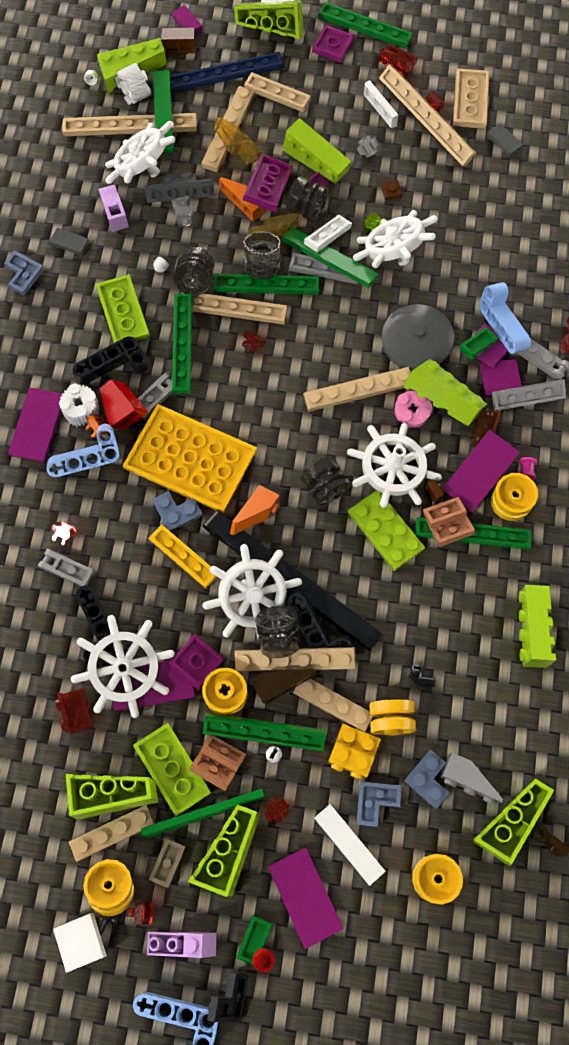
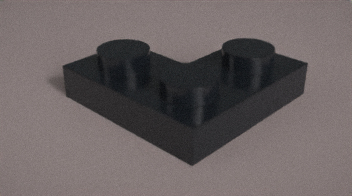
M229 972L225 996H211L208 1008V1021L241 1022L249 974Z

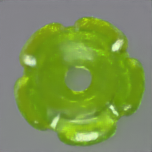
M369 214L365 219V227L367 229L374 230L381 225L380 217L377 214Z

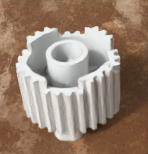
M136 63L117 72L118 77L115 80L118 88H121L126 95L124 99L127 104H135L152 94L146 83L148 77L145 71H140Z
M72 384L67 388V391H64L65 393H62L63 397H60L59 405L64 417L72 426L88 425L87 418L90 415H100L98 411L100 410V405L97 397L88 386Z

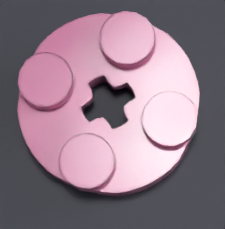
M408 391L399 395L395 404L396 418L406 423L408 427L422 426L429 419L432 412L430 400L425 396L423 399L416 395L418 393L416 391ZM411 406H415L418 409H416V412L413 413L412 410H409L408 408H410Z

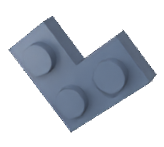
M15 250L4 263L8 269L16 272V275L8 284L9 287L24 296L44 271L43 265Z
M169 491L152 499L163 523L170 532L203 516L195 499L176 506Z
M430 749L403 782L436 810L448 796L449 792L434 780L446 762Z
M360 781L356 825L378 827L379 806L400 808L402 786Z

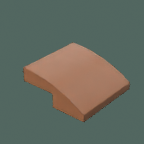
M459 497L423 509L429 528L439 547L475 534V530L466 516L467 511Z
M210 735L189 771L226 791L246 754L219 738Z

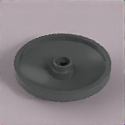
M421 304L401 307L394 311L384 324L382 332L383 349L389 359L401 368L409 367L410 371H412L429 359L437 362L440 366L452 351L454 344L452 325L443 313L433 307Z

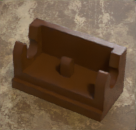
M162 28L161 41L165 54L195 53L194 28Z
M484 408L483 412L479 415L471 447L475 448L489 429L494 433L496 432L501 410L496 409L494 413H489L488 408Z

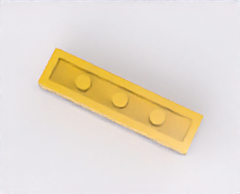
M162 524L149 537V540L205 589L217 578V576L210 572L211 566Z

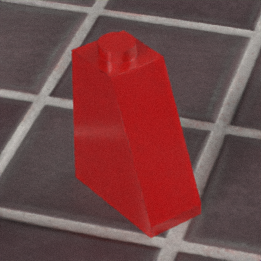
M109 380L99 388L108 425L112 428L124 430L148 414L146 408L125 383Z

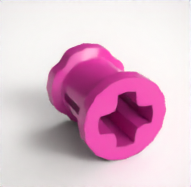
M532 457L521 458V474L528 476L532 480L536 479L534 471L537 459Z

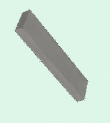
M292 254L289 271L353 284L358 283L308 255Z
M561 379L491 392L493 410H504L566 398L565 380Z

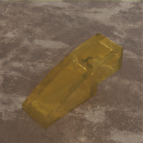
M218 117L214 129L231 155L238 153L246 166L257 162L261 151L256 144L239 128Z
M298 212L263 219L264 225L248 228L251 250L269 245L281 239L292 227L296 228L298 226Z

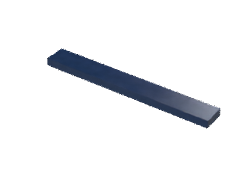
M280 52L170 75L171 93L250 76L251 72L260 74L283 69V61Z

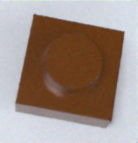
M398 180L381 183L385 201L402 198Z
M434 479L426 484L425 491L434 504L442 501L444 496L443 488L439 483L436 484Z

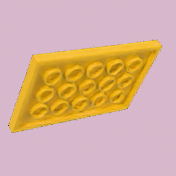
M157 404L125 460L123 468L185 497L195 499L196 502L224 514L257 451V447Z

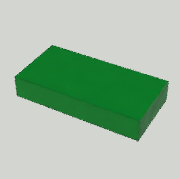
M485 327L461 344L459 349L473 360L497 343L499 338Z
M253 915L236 958L253 966V956L258 949L264 948L273 923Z

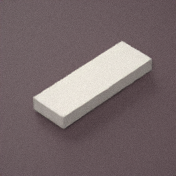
M369 80L365 83L364 96L390 128L396 127L398 120L397 112Z
M337 215L305 238L304 244L315 252H319L349 230L352 223Z

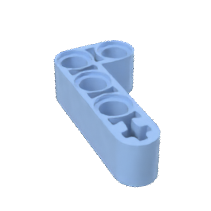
M504 282L485 287L479 306L482 314L502 343L513 354L529 349L531 347V340L506 305L508 287Z
M102 424L98 427L97 445L50 457L46 467L47 473L52 477H60L115 462L119 458V447L113 428L108 424ZM108 431L111 435L103 438L100 433ZM107 449H114L116 451L113 455L106 454ZM93 453L97 455V458L90 460L87 456ZM75 458L79 463L72 465L69 463V460ZM56 464V466H59V468L55 469V467H52V465Z
M143 992L135 998L133 1008L136 1014L196 1030L193 1045H198V1040L201 1038L207 1039L209 1045H214L219 1022H215L212 1026L205 1025L203 1016L209 1013V1007L151 992ZM144 998H146V999H147V1000H146V1003H147V1004L154 1005V1004L156 1003V1000H157L158 1003H157V1005H156V1007H155V1013L152 1012L153 1009H154V1007H152V1006H147V1007L145 1008V1010L142 1009V1008H143V1005L140 1004V1002H141ZM167 1003L171 1006L170 1015H164L161 1012V1004ZM183 1009H190L192 1011V1020L187 1021L182 1017Z

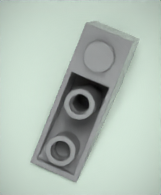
M455 753L449 754L440 778L445 779V784L452 787L458 785L464 788L463 792L472 796L478 794L484 797L483 801L489 804L502 803V797L472 761Z

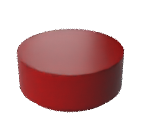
M267 948L258 949L253 956L254 968L262 973L269 972L273 968L275 963L274 953Z

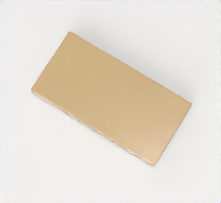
M457 68L453 126L486 129L490 71Z

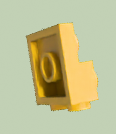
M342 724L328 763L336 771L342 772L344 769L351 772L350 776L362 780L363 777L367 778L381 739Z

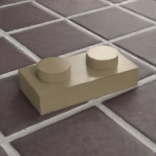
M166 838L149 880L169 888L186 847Z

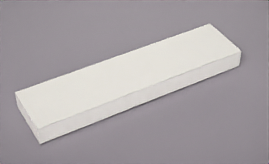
M331 804L314 818L369 886L386 872Z

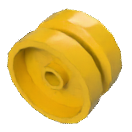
M510 473L498 481L491 496V506L494 512L502 519L507 521L521 520L530 513L536 504L538 489L534 481L528 476L521 473Z
M219 668L211 672L204 681L202 687L203 698L208 708L215 714L233 716L245 707L248 699V688L243 676L236 670ZM228 690V695L224 696L222 692Z
M381 700L369 704L370 715L378 718L370 722L371 734L391 736L416 732V721L408 717L415 713L414 701Z
M432 854L423 857L416 863L412 873V883L415 891L422 899L429 903L445 904L453 901L459 895L463 885V876L460 867L453 859L446 855ZM439 875L438 877H441V882L436 883L434 877Z
M107 859L96 863L86 874L83 885L85 896L90 906L102 916L121 914L129 907L134 897L135 889L131 874L126 866L117 860Z

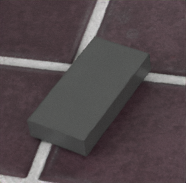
M501 123L487 133V136L509 157L523 147V144Z
M60 228L55 230L49 241L55 247L80 256L83 255L89 244L88 238Z

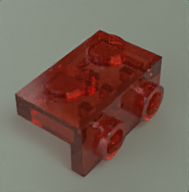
M389 44L386 49L382 48L380 50L379 62L387 66L389 64L393 65L398 72L406 76L418 60L417 57L392 44Z
M84 688L64 694L62 692L57 693L58 699L55 700L57 710L61 711L62 714L60 725L63 731L72 735L94 728Z

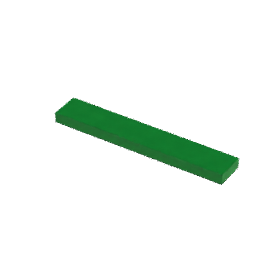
M324 2L318 13V18L407 49L413 37L412 32Z
M169 70L153 71L155 128L160 129L168 121H172ZM173 127L164 135L165 138L173 136ZM174 144L165 146L162 154L174 153Z
M293 227L282 236L283 242L367 288L378 279L379 273L329 246L324 247L319 252H315L304 244V239L308 235Z
M214 274L213 292L319 295V276Z
M174 294L172 394H191L192 294Z
M417 517L416 537L434 539L426 518ZM471 523L475 534L455 541L530 550L532 530Z
M205 713L203 734L324 751L327 730L213 713Z
M259 789L140 828L142 836L147 839L232 811L237 805L244 807L265 799L263 790Z

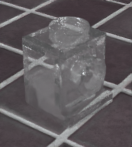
M185 196L171 200L178 227L192 224L191 217L194 215L189 197Z

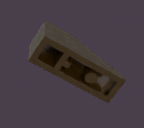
M316 669L263 671L256 675L257 679L252 681V684L264 704H269L318 675L319 672Z

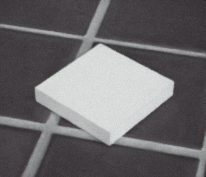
M94 913L53 929L66 973L107 956Z

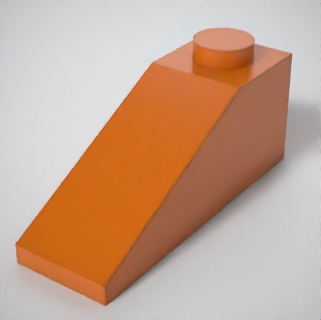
M223 177L219 179L220 190L253 222L269 211L243 200L248 186Z
M259 485L232 521L230 534L235 535L267 520L272 513L275 514L280 506L278 503L280 495Z

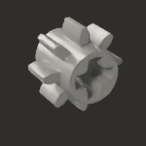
M368 135L358 142L360 146H358L357 150L361 156L365 155L368 158L378 151L376 147H378L379 143L375 137L370 138Z

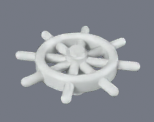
M168 121L160 129L154 128V124L149 123L145 130L138 132L128 140H123V145L116 153L114 159L105 164L108 169L112 167L116 169L106 178V183L111 184L119 176L124 177L125 183H130L133 176L145 169L152 178L156 177L160 173V169L156 166L157 159L164 151L165 146L175 142L174 136L164 137L173 127V122Z
M412 210L408 216L394 218L389 221L382 219L380 221L381 225L376 227L368 236L357 238V243L365 244L366 249L355 254L353 260L359 261L369 256L374 260L372 263L374 268H378L382 261L394 259L398 260L400 266L406 265L411 258L410 252L415 250L423 241L435 239V234L426 233L424 228L437 222V216L433 215L421 221L416 218L417 211Z
M406 423L401 425L399 434H385L382 436L378 434L374 426H368L367 430L373 441L367 446L365 452L355 449L347 450L349 456L362 459L364 475L352 481L353 487H358L368 482L374 489L383 493L380 502L382 508L387 507L390 495L400 496L409 494L414 503L420 505L422 500L415 489L421 484L423 478L434 479L435 481L442 479L441 474L427 470L425 454L434 450L436 445L430 443L420 447L414 440L406 436L408 430ZM387 445H396L393 453L390 452ZM377 449H380L385 458L372 454ZM416 459L418 467L407 465L406 463ZM371 462L383 466L373 471ZM404 472L415 474L416 476L409 481ZM388 473L386 482L381 480L379 476ZM396 475L402 484H393Z
M243 544L240 547L241 562L232 566L227 572L216 566L210 568L212 574L222 579L218 591L219 598L204 602L203 608L207 610L221 606L224 613L230 619V622L223 631L224 637H229L238 624L243 627H255L258 641L263 642L265 640L263 625L274 620L279 614L290 621L295 618L292 612L283 607L286 601L287 589L300 586L302 580L296 578L284 581L280 572L275 568L283 556L282 550H277L268 563L263 560L250 559L248 546ZM253 570H263L255 582ZM245 572L246 579L242 581L236 579ZM271 575L275 584L262 587ZM231 585L240 590L241 593L229 595ZM276 592L274 601L264 596L265 594ZM244 600L238 610L234 612L230 604ZM259 603L269 609L261 614ZM251 605L253 617L243 616Z
M110 615L107 618L110 635L104 637L96 645L83 638L77 639V644L91 652L88 661V672L73 675L71 682L91 681L93 687L101 694L93 708L95 713L102 711L108 699L118 702L128 701L131 716L137 718L139 716L136 703L137 698L144 695L150 688L163 695L169 693L168 687L157 682L155 679L158 671V661L172 658L175 653L173 650L155 653L150 643L145 640L152 627L150 620L145 621L139 633L135 634L119 632L115 617ZM121 640L133 642L126 655H124ZM112 642L116 657L103 650ZM141 646L147 656L133 659ZM98 657L112 665L97 669ZM150 664L148 676L135 669V667ZM114 673L108 685L104 686L99 677ZM130 676L143 682V684L133 690ZM121 677L125 693L113 691Z

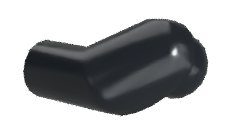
M418 665L410 667L409 677L417 686L435 687V677H425Z
M121 914L100 916L96 923L100 936H102L109 922L113 925L119 922Z

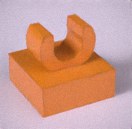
M90 415L87 418L89 424L86 426V430H94L91 437L97 438L98 427L107 423L102 416ZM103 431L100 434L107 435L109 432Z

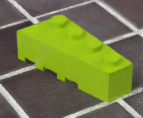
M302 0L239 3L234 6L235 23L237 25L274 32L283 36H291L296 39L304 36Z
M160 38L97 54L108 94L118 87L115 78L118 77L117 72L136 63L140 71L144 70L145 73L149 74L167 65L165 50Z
M300 118L286 131L282 149L285 153L314 171L319 172L335 184L348 172L351 161Z
M431 359L412 370L403 385L407 390L411 388L418 392L416 395L423 399L425 396L433 401V405L438 409L445 408L448 410L447 414L467 426L477 420L487 405L480 396L475 395L465 384L460 383L451 373L446 372L437 362Z
M525 585L522 591H519V603H522V610L519 611V621L522 622V629L519 632V640L522 641V649H520L519 654L520 661H523V667L547 668L556 661V654L551 653L555 645L554 637L550 636L553 619L548 617V613H551L552 609L550 586Z
M66 774L69 816L77 820L158 803L156 781L149 777Z
M535 778L473 840V843L508 866H511L554 790Z
M237 805L188 882L232 898L261 814Z

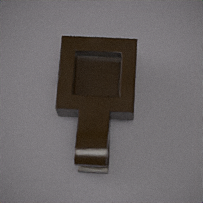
M538 825L537 828L542 831V836L539 838L532 834L531 838L536 842L544 841L549 846L547 850L554 856L566 857L569 853V847L557 837L551 835L544 826Z

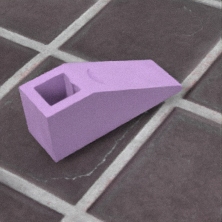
M115 184L98 189L112 232L128 228L127 218Z
M148 932L147 955L194 958L216 956L217 933Z

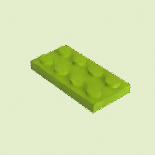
M130 274L95 284L114 343L127 336L134 337L136 341L150 337Z
M376 490L350 508L348 514L392 570L396 571L424 551L425 547L389 502L386 508L380 506L382 493Z
M166 723L133 745L176 817L212 794L203 778L189 771L193 762L169 723Z

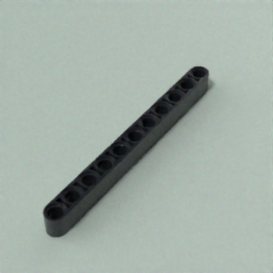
M216 510L202 524L210 534L240 556V547L243 544L248 546L250 559L263 560L269 563L274 555V552L244 530L235 535L230 534L232 521ZM282 558L279 560L275 568L280 572L284 581L296 578L302 580L300 586L287 589L289 593L305 592L320 616L344 634L350 636L366 650L371 651L382 637V633L285 560Z

